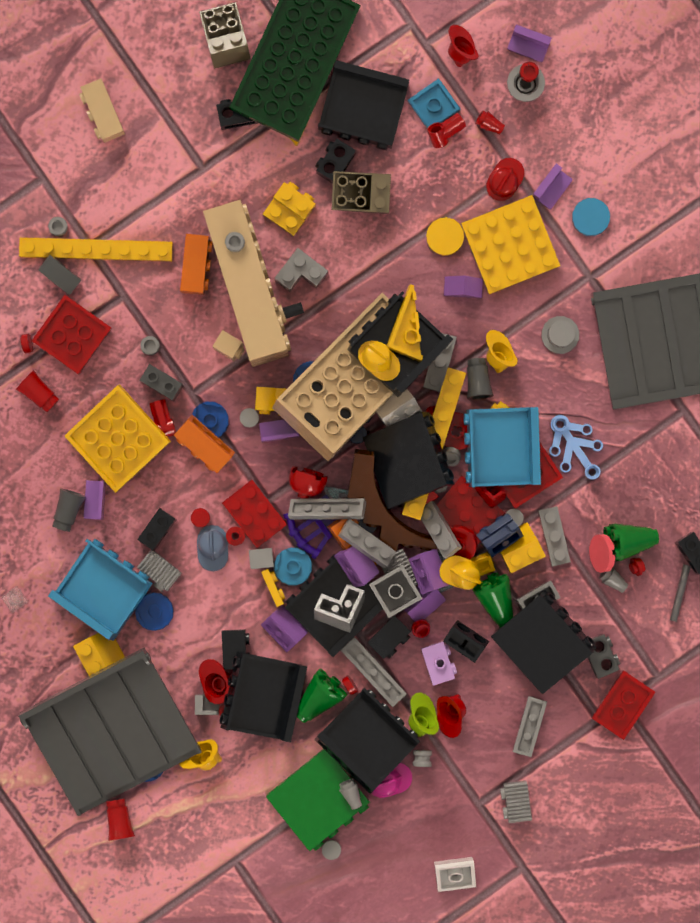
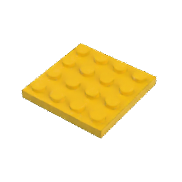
M533 195L461 223L489 294L560 267Z
M120 384L65 435L66 439L115 493L171 442Z

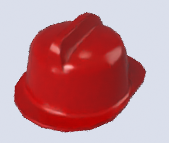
M459 25L450 26L448 31L451 43L448 48V54L454 60L456 66L461 67L471 60L478 59L479 54L469 32Z
M514 158L500 160L487 180L486 188L488 194L498 201L510 199L523 181V165Z
M207 659L199 666V677L203 691L209 702L222 704L229 690V675L218 661Z
M459 694L449 697L441 696L437 700L439 728L449 738L458 737L462 730V719L466 714V706Z

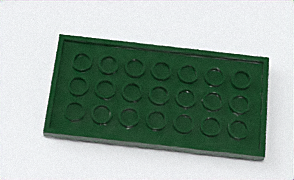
M279 0L229 109L299 142L361 5L351 0Z

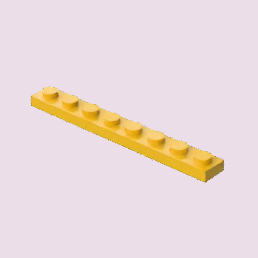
M22 237L19 239V257L47 258L51 255L59 259L172 262L173 242Z
M449 367L447 368L433 413L434 427L441 438L440 444L442 449L466 376L465 372ZM428 494L405 503L402 515L421 520Z

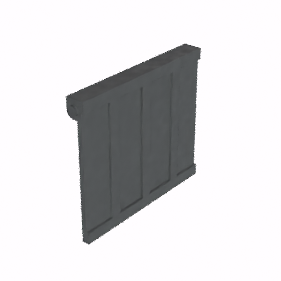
M700 273L591 293V304L596 312L613 410L700 394Z
M145 647L20 712L18 716L21 724L26 729H29L77 816L202 752Z

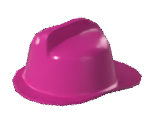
M399 763L371 794L379 798H385L407 790L412 782L410 769L405 764Z

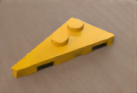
M410 284L404 296L387 347L390 350L421 362L423 355H421L420 350L421 335L419 334V317L415 304L417 298L414 285Z

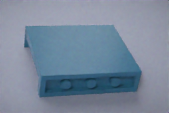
M538 407L466 410L463 419L464 425H467L464 442L465 445H468V452H465V463L468 464V472L465 474L466 483H469V487L541 485Z
M86 539L87 546L57 590H52L48 597L102 636L114 641L153 583L148 580L149 576L144 572L139 571L138 573L133 570L134 565L126 560L124 562L119 560L117 553L111 549L107 551L102 548L104 544L97 539L93 541Z

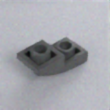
M51 255L46 258L38 269L69 295L81 282V278Z

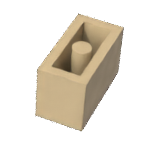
M224 330L221 331L213 345L214 350L232 361H235L236 358L240 359L245 351L243 342Z

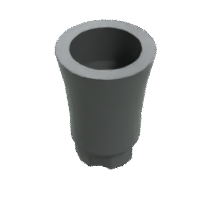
M486 358L467 360V399L477 400L493 397Z
M60 488L59 500L53 518L55 520L52 526L59 530L70 532L86 496Z

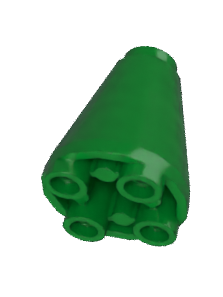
M616 523L609 524V526L603 529V533L608 535L614 544L615 550H612L615 555V562L627 559L659 543V534L656 529Z
M498 572L488 575V579L481 580V585L477 584L473 588V593L495 624L501 628L514 617L511 586L507 574L499 575Z
M320 668L314 674L300 700L297 718L306 723L343 701L347 693L340 687L341 682L335 676L329 677Z

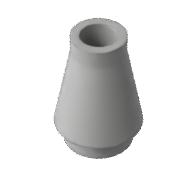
M614 568L609 572L601 573L599 576L603 584L621 593L629 585Z
M348 779L339 784V791L352 810L362 806L357 782H354L353 779Z

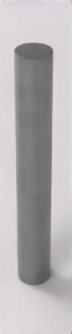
M683 564L670 616L671 621L677 622L691 566Z

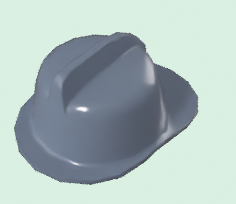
M215 525L204 527L199 532L197 538L198 560L201 566L208 571H218L228 561L226 533L222 528Z

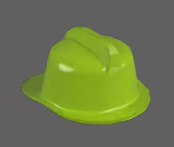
M421 692L415 693L410 700L412 713L409 716L408 724L418 737L426 734L434 735L439 730L434 704L426 694Z

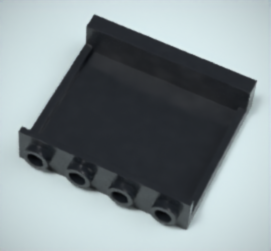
M336 60L318 130H321L322 134L332 136V133L340 135L339 138L348 141L351 138L356 139L362 145H369L371 143L381 150L392 149L410 80Z
M403 291L399 295L394 294L388 300L389 305L385 309L381 307L376 312V319L373 322L369 320L361 328L363 332L359 336L355 334L348 341L350 345L347 350L358 359V350L367 341L372 340L388 344L404 299ZM417 310L420 326L419 334L421 335L420 350L423 360L418 362L391 350L399 359L400 372L393 380H380L397 397L421 375L453 340L449 334L444 336Z
M429 412L417 413L362 437L367 451L374 452L373 470L387 509L400 508L402 504L445 486L455 485L453 482L454 475L447 464V455L442 450L440 444L441 438L434 427V418Z
M333 555L326 561L329 565L324 570L320 567L313 574L315 578L310 583L306 581L299 588L301 592L297 596L292 594L285 601L288 604L285 608L332 657L383 609L369 583L364 586L356 587L365 591V601L350 633L315 620L314 608L321 594L340 600L346 585L353 586Z
M545 589L491 636L541 694H544L596 649L593 639L583 633L581 626L569 617L568 611L564 607H560L555 597Z
M237 652L232 661L234 668L232 675L228 679L229 690L228 694L224 697L225 708L224 713L220 716V728L227 731L233 730L291 742L307 666Z
M363 688L345 709L315 738V741L371 794L420 741L418 740V735L413 730H408L404 726L405 723L398 716L394 717L390 713V708L385 703L381 704L376 699L377 696L373 691Z

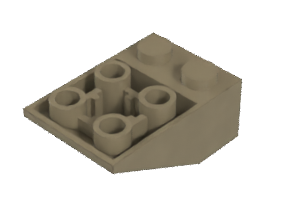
M236 2L199 11L214 69L251 59Z
M333 171L331 210L389 214L391 174Z

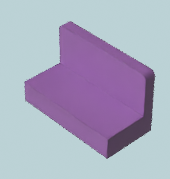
M516 24L507 50L538 62H543L552 38Z
M557 163L533 194V198L549 210L552 209L572 182V178L562 172V167Z
M285 420L259 423L261 442L300 437V434Z
M86 480L83 519L103 520L105 481Z
M353 546L334 555L354 587L364 586L379 574V570L374 562Z
M437 549L409 558L421 595L449 585L440 577L439 570L442 562Z
M417 586L416 588L421 595L419 586ZM438 589L421 595V600L404 609L414 622L425 619L446 601Z
M281 605L261 624L286 652L293 648L308 633L284 605Z

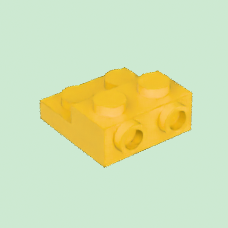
M284 182L263 212V216L294 237L315 208L316 203L313 202L314 198L305 192L303 195L298 192L299 187L294 183L289 182L287 184Z

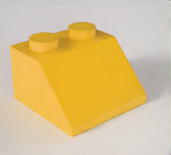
M528 522L519 526L523 537L500 552L509 573H513L546 557Z
M96 633L73 646L89 676L125 658L117 640H108L100 633Z

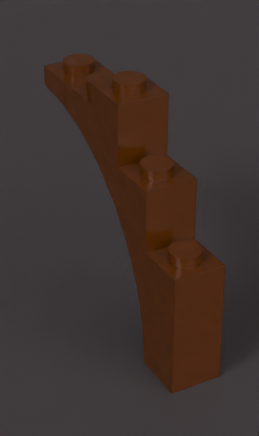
M355 449L347 496L348 498L365 499L366 507L363 523H366L369 527H377L379 525L378 539L395 551L398 549V544L406 548L417 546L426 551L437 549L430 535L410 528L387 509L375 483L373 471L374 452Z

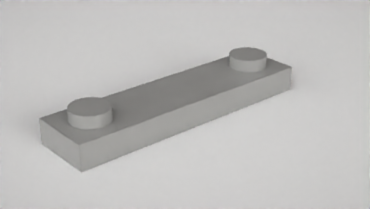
M364 498L291 499L288 517L290 520L364 519L366 501Z
M355 637L341 649L344 655L392 707L407 694Z

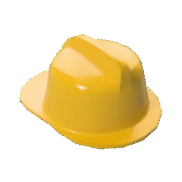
M490 330L486 334V342L489 348L486 360L497 373H501L506 368L517 365L518 360L508 338L499 331Z
M371 340L360 346L358 350L359 362L375 377L383 381H390L398 376L400 372L399 359L389 350L386 344Z
M454 555L445 559L440 566V577L449 585L470 590L477 586V584L481 585L482 583L479 566L472 560Z
M212 739L199 741L198 744L202 752L179 763V765L184 769L200 768L205 771L212 769L217 763L222 761L218 752V744Z

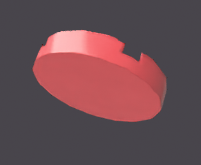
M605 534L595 535L589 546L592 566L600 573L611 571L615 563V555L612 550H615L614 544L610 537Z

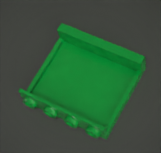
M324 749L266 795L269 802L309 851L319 849L324 844L323 840L329 837L331 839L339 832L338 828L341 825L347 826L354 820L353 816L357 812L362 814L369 808L367 804L370 803V800L358 788L362 806L357 809H351L339 791V784L351 778L341 765Z

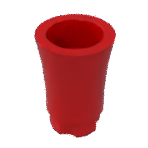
M34 370L16 388L18 392L25 395L46 412L59 401V398L54 395V392L40 379Z
M119 799L106 802L108 808V841L134 837L135 834L131 825L126 800Z

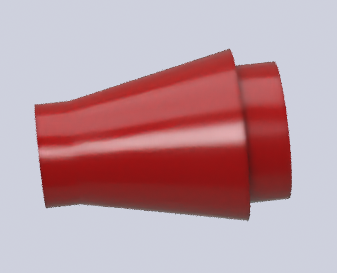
M482 111L475 123L479 125V128L499 135L505 127L489 111Z

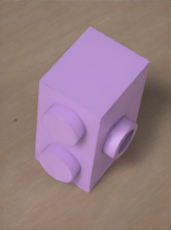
M441 641L421 648L433 686L455 679L454 674H457L454 662L450 663L448 656L451 655L447 644L444 645V642Z

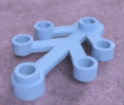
M564 415L553 417L550 426L555 433L552 446L549 448V454L552 457H557L561 453L559 445L562 435L567 441L563 462L559 466L560 470L564 473L571 470L570 462L572 452L574 451L585 468V476L590 480L597 479L601 473L600 468L595 464H591L580 446L592 448V450L597 452L603 448L602 441L573 437L569 431H578L587 436L592 433V426L589 424L570 423ZM558 421L563 422L562 428L557 427L556 423ZM585 426L590 428L589 433L583 432ZM595 442L600 443L601 447L599 449L594 448ZM553 447L558 449L556 455L551 452ZM564 463H567L569 465V469L567 471L562 469V465ZM589 469L595 470L594 476L589 475Z

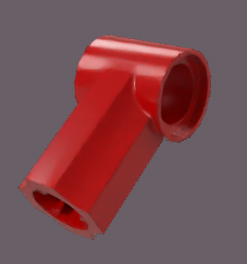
M458 113L442 123L431 124L427 131L433 147L442 148L446 146L449 138L463 130L466 124Z
M166 399L149 403L155 424L167 437L174 436L176 430L173 419L170 418Z

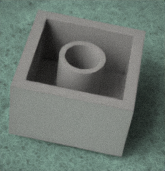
M403 565L369 584L388 618L422 599Z

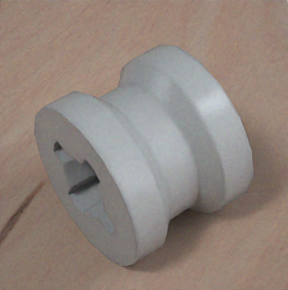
M413 750V755L415 756L413 766L432 767V762L430 761L431 750Z

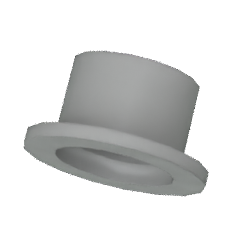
M521 64L509 73L507 87L511 96L516 100L531 102L543 93L545 78L541 70H539V74L534 81L526 82L522 80L519 75Z
M556 316L544 324L541 338L544 346L549 351L556 354H564L570 352L577 345L579 330L572 319L565 316Z

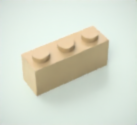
M102 79L81 86L82 93L79 95L83 104L87 103L89 110L86 112L90 121H95L97 128H94L97 138H102L105 143L125 135Z

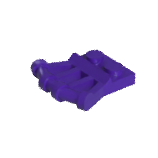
M324 495V496H323L322 498H320V499H329V498H328L327 495ZM288 513L283 514L284 519L287 520L288 534L295 539L297 547L305 550L312 555L313 559H316L327 541L333 537L327 526L336 519H308L296 528L295 521L290 520ZM315 521L319 529L303 539L299 532ZM321 532L325 535L317 549L307 543Z

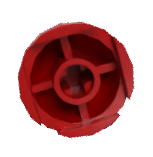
M292 466L289 484L292 490L298 493V497L309 499V496H317L324 490L328 476L323 477V473L308 468H303L300 471L298 466Z

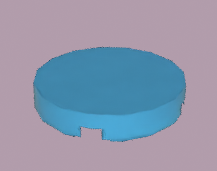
M587 198L580 201L572 213V223L575 229L585 236L601 234L610 222L608 207L596 198Z
M288 548L277 555L274 562V571L282 583L296 586L304 583L309 578L312 572V562L305 551L299 548Z

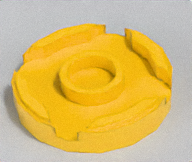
M448 217L439 218L428 227L426 234L427 244L436 254L442 256L452 255L462 246L464 231L456 220Z

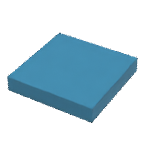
M439 78L408 99V103L426 128L433 123L444 122L461 110Z

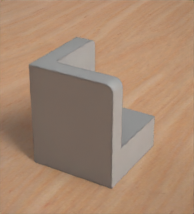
M272 548L249 550L251 569L274 567Z
M205 694L195 695V715L219 714V704L209 702Z

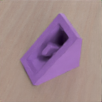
M465 275L447 276L444 281V296L482 298L483 279Z

